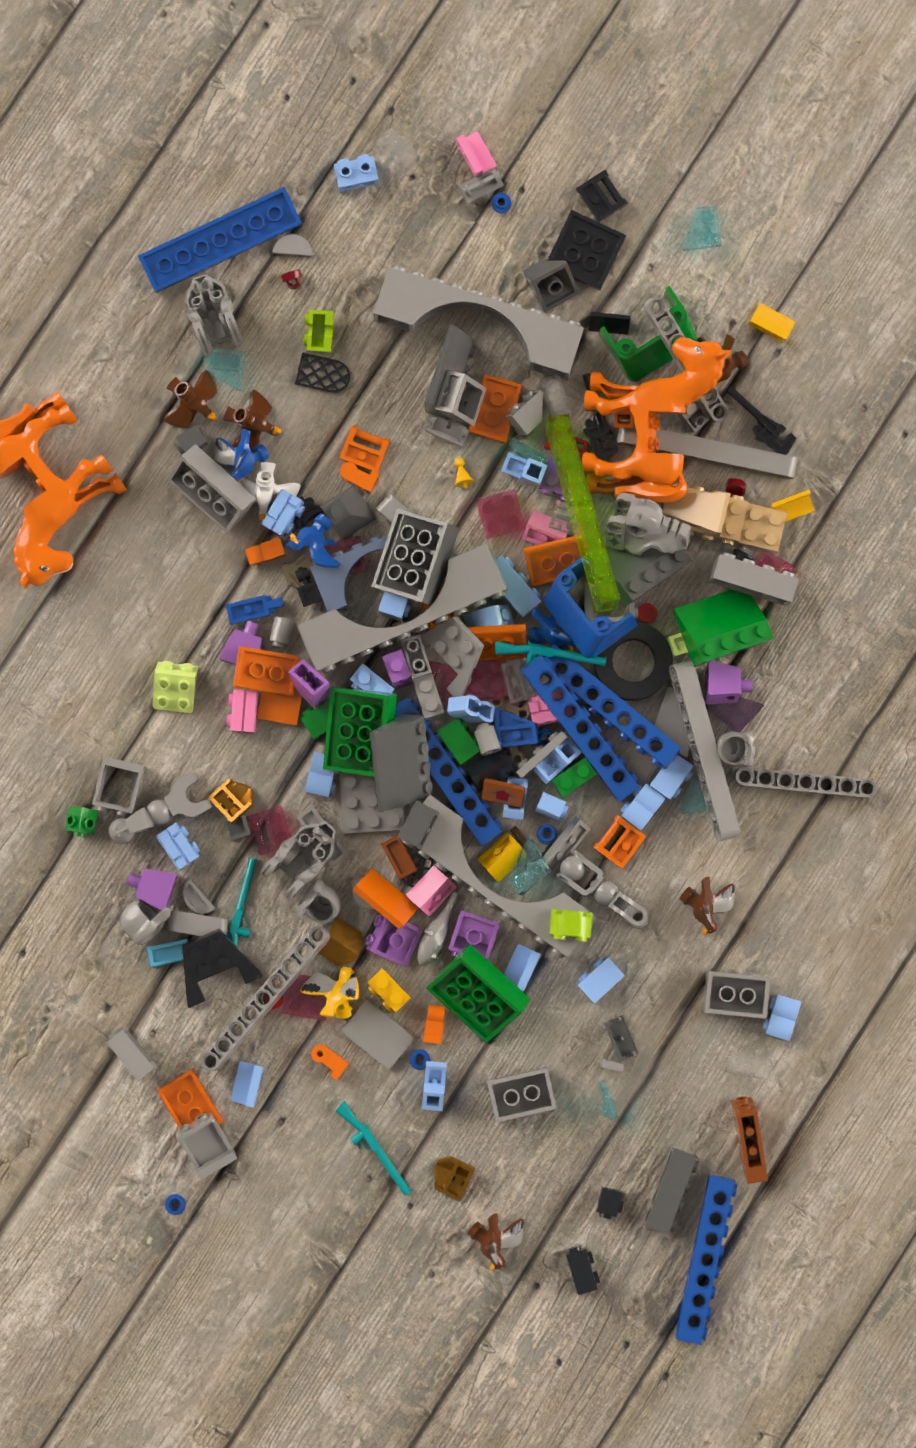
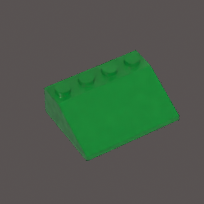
M728 590L673 609L690 659L695 667L763 644L774 638L766 617L753 597L735 590Z
M331 687L323 769L375 777L370 733L395 719L397 694Z
M471 944L464 948L426 987L433 996L485 1043L522 1014L530 1001V998Z

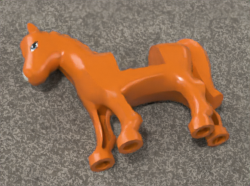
M680 337L673 343L672 349L674 355L682 361L686 371L673 377L650 380L640 386L614 384L609 382L602 372L592 371L590 390H587L584 396L585 410H597L603 416H609L621 410H630L637 431V446L632 456L616 463L600 460L594 453L584 452L582 469L584 473H589L586 479L587 493L594 494L599 492L610 494L615 492L616 499L620 493L635 495L637 498L653 500L656 503H674L682 499L688 492V487L682 474L684 456L683 454L656 453V450L659 449V439L656 438V430H659L660 419L657 418V414H685L686 408L691 403L699 400L717 385L718 380L723 375L722 370L725 359L732 354V351L723 350L716 341L696 342L686 337ZM596 392H602L607 399L599 397ZM606 476H612V477H614V478H616V479H602V478H603V477H606Z
M58 391L49 399L40 402L37 408L26 403L18 414L0 420V479L13 474L25 466L33 477L37 476L38 479L35 482L44 491L22 510L25 517L22 520L23 525L19 529L13 549L14 563L21 573L20 585H24L25 589L30 584L41 586L52 576L67 572L72 568L73 556L70 553L53 550L47 547L55 532L65 525L82 505L102 493L112 492L121 494L127 490L116 473L110 476L109 479L97 477L86 487L78 489L82 482L90 475L96 473L107 475L113 471L102 454L93 461L84 459L79 462L74 473L66 481L60 479L41 459L37 445L41 436L52 427L61 424L72 425L78 421Z

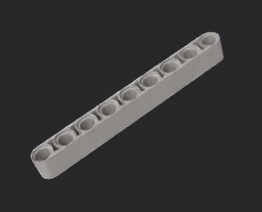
M635 424L633 428L619 427L617 444L636 448L637 431ZM661 429L656 430V438L659 439V449L656 450L658 453L683 454L684 458L784 479H794L797 458Z
M691 660L672 664L669 667V673L715 838L720 842L738 837L740 835L739 824L695 666Z
M315 926L305 934L202 1056L201 1065L205 1070H219L327 944L330 939V933L326 928ZM318 930H321L323 933L321 941H316L314 937ZM304 946H308L310 950L307 957H303L301 953ZM292 961L296 964V970L293 973L288 970V965ZM278 977L283 980V985L279 989L275 986V980ZM264 993H267L270 997L267 1004H264L261 1000ZM252 1008L256 1011L254 1020H251L248 1016V1012ZM238 1024L243 1027V1032L240 1036L235 1033V1027ZM224 1040H227L230 1044L227 1051L222 1049ZM211 1056L216 1058V1065L214 1067H211L208 1062Z

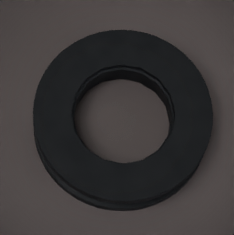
M637 622V627L597 656L603 658L607 656L605 666L594 664L598 680L623 700H642L657 693L667 682L670 676L669 667L673 664L672 651L664 635L656 628L641 622ZM624 642H642L653 653V670L642 681H625L614 670L613 654L617 647Z

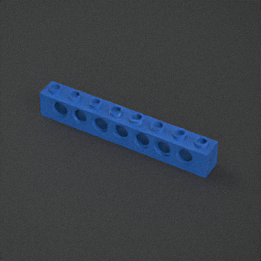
M555 644L552 646V648L560 649ZM553 656L548 657L554 665L551 669L555 674H558L556 673L558 666L564 665L567 667V671L560 675L566 682L563 684L565 688L571 689L578 699L576 701L580 704L582 701L589 706L587 710L594 716L599 714L604 718L603 723L610 729L615 727L620 731L618 735L626 742L631 740L636 744L634 748L642 755L647 753L652 758L650 761L658 768L662 766L666 769L681 752L679 745L576 661ZM543 673L546 677L550 678L548 673ZM581 678L583 680L580 687L572 686L573 679ZM590 691H597L599 695L597 699L590 700L587 698ZM608 703L613 704L614 710L611 713H606L603 711L604 705ZM623 716L630 718V723L626 726L619 724V719ZM638 729H643L646 732V736L638 739L634 736L635 732ZM659 742L662 748L660 751L654 752L650 749L651 744Z
M538 655L520 669L521 673L577 748L582 752L583 756L589 761L615 799L619 802L639 788L636 783L638 778L632 771L628 772L626 770L624 759L620 755L616 756L612 751L614 746L608 738L604 740L600 735L602 730L596 722L592 724L588 719L590 716L589 712L584 706L580 707L577 704L576 700L578 698L571 689L568 691L563 684L566 682L559 673L555 674L551 668L554 665L548 657L543 658ZM543 673H548L549 681L542 684L540 676ZM556 689H560L562 693L558 700L552 698V693ZM570 705L573 706V714L565 716V708ZM584 722L586 724L585 730L581 733L577 732V724ZM596 738L598 740L597 747L590 749L589 741ZM608 754L610 756L609 763L602 765L601 757ZM616 771H621L622 773L619 781L613 780V774Z
M407 697L396 705L395 718L402 714L420 715L418 713L420 708L414 699L410 701ZM424 718L426 733L429 736L427 741L428 753L431 749L435 748L441 754L436 760L431 759L428 755L431 767L430 774L482 847L502 832L500 828L503 826L496 816L492 819L488 813L491 810L485 800L480 801L476 796L479 793L473 783L470 785L464 779L467 777L461 766L458 768L453 763L455 757L449 749L447 751L441 746L444 743L438 733H432L429 729L432 726L431 723ZM442 766H450L452 774L447 777L443 776L440 773ZM455 782L463 784L464 790L461 793L453 792L452 785ZM473 799L476 803L473 810L465 809V800ZM482 815L487 818L486 826H477L475 820L478 816Z
M712 1174L708 1175L675 1333L676 1340L701 1345V1341L706 1339L707 1328L704 1326L706 1319H710L712 1307H709L710 1299H714L716 1287L713 1286L714 1278L718 1279L720 1266H717L718 1259L723 1257L724 1246H722L723 1237H727L729 1229L726 1221L727 1217H731L733 1205H730L731 1197H735L737 1185L734 1184L735 1180ZM717 1193H724L725 1200L720 1204L715 1203L714 1196ZM713 1213H718L721 1216L717 1224L710 1222V1216ZM711 1233L715 1234V1243L707 1244L706 1236ZM705 1254L712 1256V1261L708 1265L701 1262V1258ZM702 1274L708 1276V1281L705 1285L697 1283V1278ZM696 1295L703 1296L704 1301L701 1305L693 1304V1298ZM694 1315L698 1316L699 1323L696 1326L689 1325V1318Z

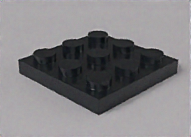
M571 210L547 261L566 260L575 280L601 291L626 235Z

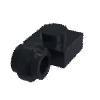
M299 567L295 573L299 583L303 581L304 584L297 588L303 607L322 601L323 599L316 581L308 583V579H311L308 568Z

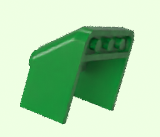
M669 285L664 292L665 297L672 306L669 311L683 335L688 339L696 341L697 337L688 314ZM605 327L600 329L599 336L626 378L632 382L640 381L673 360L659 335L637 348L630 339H621L614 343ZM674 337L672 339V345L678 339V337Z

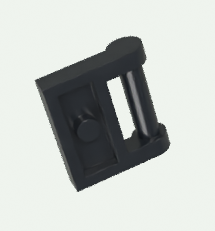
M603 170L576 188V192L599 223L628 204L627 200L622 198L609 179V174L606 170ZM602 181L616 203L614 205H611L597 184L598 182Z

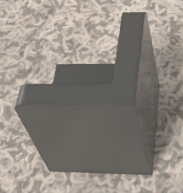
M246 815L241 816L233 824L230 821H226L231 841L252 836Z

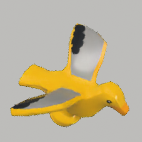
M345 966L340 969L338 981L332 980L327 975L316 973L303 984L300 991L309 995H324L327 998L326 1005L320 1013L321 1016L333 1017L335 1013L336 1018L344 1019L352 1015V1007L349 1005L348 1000L358 999L359 985L356 977L350 978L355 973L354 970Z

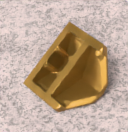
M228 779L208 798L233 824L253 806L254 792L248 785Z
M338 917L329 930V941L319 954L339 967L354 961L360 953L361 932Z
M453 1156L438 1159L433 1169L435 1190L460 1201L476 1168Z

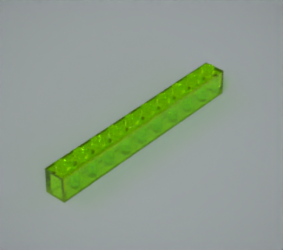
M568 414L548 417L545 431L596 612L616 609L620 596Z

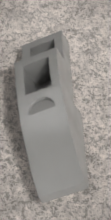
M420 634L400 640L425 720L444 715L445 713Z

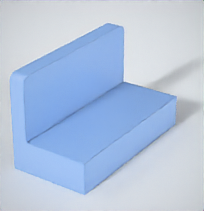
M518 944L504 975L524 992L541 954Z
M243 1061L239 1062L231 1096L232 1102L244 1104L252 1108L255 1107L264 1066Z

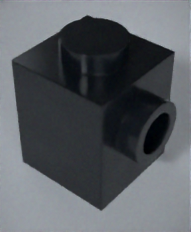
M601 1186L595 1209L596 1212H599L600 1217L611 1219V1216L617 1217V1213L622 1212L624 1201L621 1200L622 1191Z

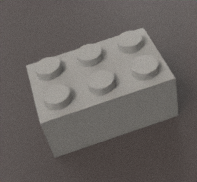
M707 971L703 1012L767 1019L771 977Z
M547 1067L487 1080L496 1122L557 1109Z

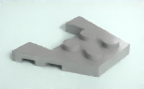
M455 616L422 634L421 639L425 652L432 646L458 674L447 688L453 697L466 695V688L470 685V677L473 669L477 666L484 644Z

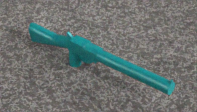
M495 641L496 655L528 653L526 664L532 661L536 654L605 666L607 656L605 658L597 656L586 658L581 653L544 647V645L534 644L528 641V645H512Z
M248 857L249 861L230 930L227 932V934H230L231 941L237 947L238 935L249 938L251 930L245 929L247 918L243 915L258 859ZM242 916L246 919L244 928L240 927Z
M344 1100L336 1109V1112L359 1131L350 1138L355 1145L360 1142L365 1149L372 1148L404 1196L409 1194L413 1190L409 1189L369 1130V1124L365 1126L356 1119ZM365 1138L371 1148H366L361 1140Z

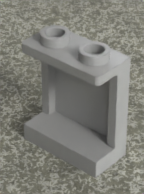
M212 1112L201 1114L195 1119V1122L190 1125L188 1123L182 1125L177 1129L178 1132L175 1133L176 1139L180 1141L201 1180L237 1159L234 1149Z

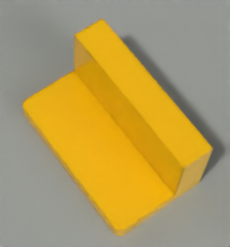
M759 304L748 325L785 343L795 321L763 304Z
M810 490L774 502L769 506V508L787 512L785 522L815 511L809 496L811 494Z
M506 832L477 860L497 882H500L528 854Z

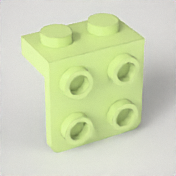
M170 661L158 662L154 673L153 708L185 713L193 712L195 682L199 666H193L190 663L175 664Z

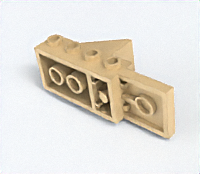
M699 486L688 487V492L682 499L674 503H663L662 505L663 515L691 526L690 536L695 534L702 536V539L713 541L714 539L721 540V543L733 546L739 543L772 552H778L787 516L785 511L748 503V501H744V497L732 495L731 498V493L715 490L710 493L704 491L705 488Z

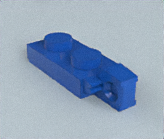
M263 595L226 604L230 625L275 614L274 609L284 607L282 597L272 600L271 595Z

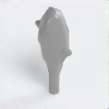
M454 891L445 908L425 930L419 944L418 962L422 967L431 964L433 960L438 959L437 955L441 954L440 951L443 948L448 932L450 916L460 894Z

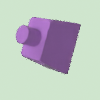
M247 621L244 632L235 629L219 659L236 665L239 646L262 650L263 639L255 636L259 625Z
M400 647L381 654L395 690L414 684Z
M304 659L288 671L296 691L314 708L318 707L330 696L329 682Z
M715 661L708 662L705 670V704L736 703L741 692L751 693L753 683L751 680H741V669L739 667Z
M144 869L142 876L130 873L127 885L137 888L135 897L163 910L169 905L179 874Z

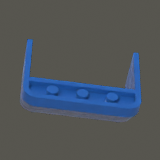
M583 555L558 574L544 598V604L582 655L586 658H594L637 627L638 624L631 612L615 624L605 616H599L593 621L587 618L568 593L575 588L580 577L593 569L588 557Z

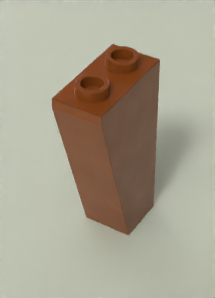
M737 1097L736 1100L731 1101L745 1179L748 1184L768 1181L756 1107L751 1097Z

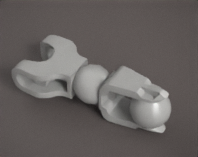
M190 773L177 779L172 785L170 794L164 797L163 800H153L148 804L147 808H141L127 819H115L109 826L110 838L118 844H125L132 840L134 834L147 831L154 827V825L167 823L171 816L172 818L177 815L195 818L210 810L212 807L210 801L204 800L193 803L186 798V790L197 781L196 773Z
M573 850V856H568L561 862V873L556 874L559 880L568 884L584 897L593 895L594 900L598 904L608 906L635 928L641 929L648 924L649 917L647 911L620 892L615 883L604 880L602 870L583 857L578 851ZM587 866L597 874V878L591 881L590 887L587 890H584L575 881L580 880L584 876ZM636 913H640L643 915V919L641 921H635L633 919Z

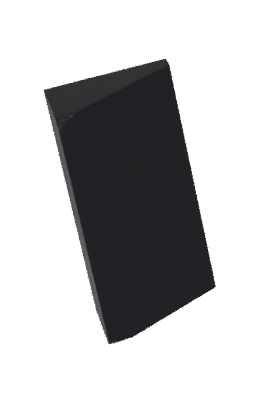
M591 312L589 315L588 331L600 332V329L605 327L608 333L627 335L631 316Z

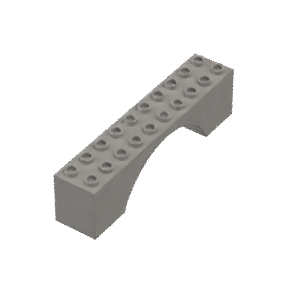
M399 266L388 267L374 310V321L414 333L424 322L445 312L471 310L485 313L504 323L517 336L526 352L530 370L568 381L584 330L580 323L569 320L568 323L562 321L561 317L553 314L549 316L542 315L540 310L530 308L529 311L523 309L522 305L511 302L507 304L502 302L501 298L491 296V298L484 297L483 293L476 290L468 292L463 290L464 287L452 284V286L444 284L443 280L437 278L430 280L424 278L425 275L418 272L410 274Z
M485 543L448 560L447 577L439 596L423 614L408 623L389 628H374L355 622L340 610L334 609L299 624L297 627L316 671L328 673L337 669L336 665L339 663L346 665L355 661L354 657L357 655L364 657L374 653L373 648L379 646V648L383 649L392 645V640L396 638L399 641L411 637L410 632L425 631L430 628L429 624L433 622L440 624L449 620V615L455 614V616H459L468 612L467 608L472 605L474 608L486 604V599L492 597L496 600L505 596L504 591H507L508 588L489 544Z
M429 794L423 804L433 808L440 814L418 854L427 860L431 857L436 861L435 866L444 873L446 870L450 871L453 874L452 879L459 884L465 882L470 886L468 890L477 897L480 894L486 898L485 903L493 909L496 906L503 910L501 915L510 921L514 918L520 923L518 927L527 934L530 931L536 935L534 939L544 946L548 943L553 947L551 951L558 957L562 958L563 955L568 957L579 941L574 940L575 936H566V940L554 939V934H549L551 909L589 911L564 892L544 901L519 902L504 898L489 890L471 871L464 856L461 842L463 818ZM401 840L403 843H405V844H406L407 846H409L410 848L413 847L412 845L408 844L407 842ZM594 914L592 917V923L597 918Z

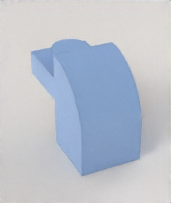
M508 452L501 473L519 479L521 482L539 486L548 465L531 458L524 459Z
M509 604L483 608L463 616L466 627L514 624Z
M566 738L533 768V771L547 784L582 752L569 738Z
M509 776L507 783L525 786L524 803L522 808L504 804L503 817L510 820H523L528 779Z
M426 1061L422 1109L443 1110L447 1063Z

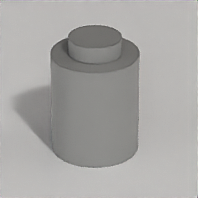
M282 617L274 618L269 641L273 642L272 646L284 648L285 645L290 644L295 621Z
M489 723L477 726V730L474 733L481 755H490L500 751L501 747L494 726L489 725Z

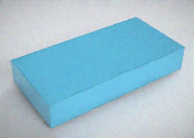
M188 939L147 947L151 967L183 961L182 944L188 942Z

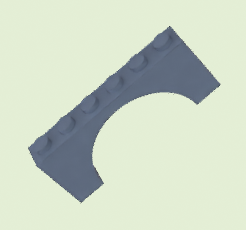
M382 535L371 538V543L363 546V543L352 546V550L344 553L341 550L332 554L333 558L340 564L338 568L318 566L313 562L314 566H311L310 569L327 612L334 609L340 610L348 606L345 590L350 571L364 556L383 550L388 536L382 538Z

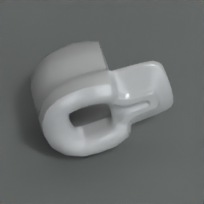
M730 731L722 734L716 741L721 763L730 767H752L754 764L753 756H755L754 734L751 731H744L742 733Z
M314 880L297 906L300 912L299 919L303 915H307L317 923L333 921L341 910L340 896L336 890L324 885L322 880Z
M138 899L129 904L122 912L120 917L121 927L133 939L136 945H143L163 929L165 921L171 916L170 913L174 907L173 905L170 908L165 907L157 914L149 904Z

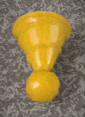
M462 457L456 458L454 464L458 468L455 486L467 489V486L474 483V479L471 478L463 467L465 464Z

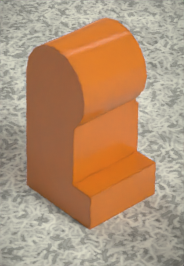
M626 409L615 412V427L633 428L634 418L630 410ZM626 419V420H629V421H628V422H621L620 420Z
M351 462L344 463L340 469V474L344 481L355 485L369 494L372 493L380 477V474L373 470L369 475L357 469V466Z
M280 537L245 549L250 566L286 557Z
M429 1004L423 1042L441 1044L445 1006Z
M317 1045L311 1051V1057L315 1062L323 1063L333 1070L330 1076L335 1080L339 1079L349 1065L348 1061L325 1045Z

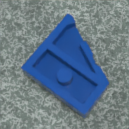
M495 708V730L501 748L539 743L536 722Z

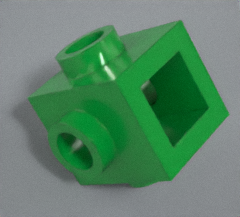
M69 806L65 830L72 831L73 836L85 838L86 834L94 835L98 810Z

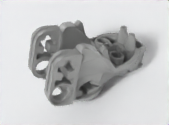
M207 274L193 278L185 299L188 305L187 316L193 324L204 356L212 355V346L223 341L232 340L235 346L243 344L239 328L232 313L231 298L227 296L225 286Z
M620 493L615 501L614 516L609 518L606 525V543L611 548L626 550L630 554L641 556L649 548L673 554L675 551L687 549L690 541L691 526L663 515L661 507L653 500L635 498L633 494ZM620 501H625L629 505H623ZM612 523H618L621 527H616Z
M326 821L301 827L294 836L280 845L277 853L261 869L260 873L265 878L270 876L271 873L274 874L279 868L294 881L284 895L291 901L302 890L304 884L314 878L326 861L332 857L334 837L337 835V831Z

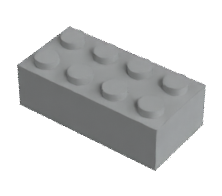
M196 444L180 457L167 478V481L227 534L242 521L256 500L249 491Z
M730 553L720 554L715 559L709 583L783 606L792 603L799 578L794 577V573L788 571L776 572L772 566L763 565V567L755 565V561L749 559L737 560L735 559L736 556Z

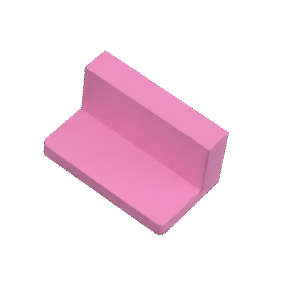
M478 132L466 138L464 134L456 138V144L475 177L496 168V163Z
M533 511L522 539L536 545L564 539L571 525Z
M432 866L406 896L430 917L457 886L439 869Z

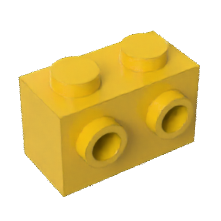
M383 968L367 982L370 985L368 990L375 997L380 995L383 998L382 1004L389 1012L392 1010L397 1012L411 998Z

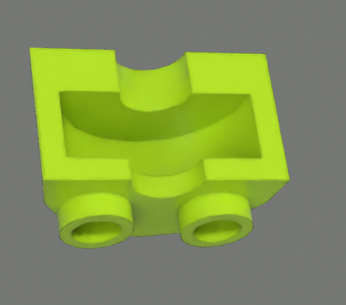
M309 309V313L305 314V326H309L308 334H304L303 346H307L308 351H332L334 311Z
M551 909L549 934H554V939L566 940V936H575V941L587 942V937L591 938L593 913Z

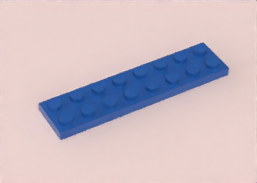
M285 187L144 252L138 255L155 293H158L302 225V222Z

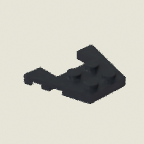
M221 929L182 944L188 1008L206 1001L199 986V981L232 967L238 966L245 984L263 977L261 971L251 963L249 958L238 949Z

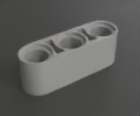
M172 910L170 913L171 916L167 926L169 931L203 936L221 929L227 934L229 923L227 919Z

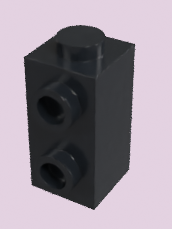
M501 748L500 751L466 766V769L478 792L483 790L485 778L501 781L515 774L512 765L515 763L510 753L506 755Z
M581 1245L569 1248L566 1257L577 1294L581 1295L597 1290V1284L600 1283L597 1271H592L591 1264L594 1263L591 1251L587 1252L585 1247L581 1248Z

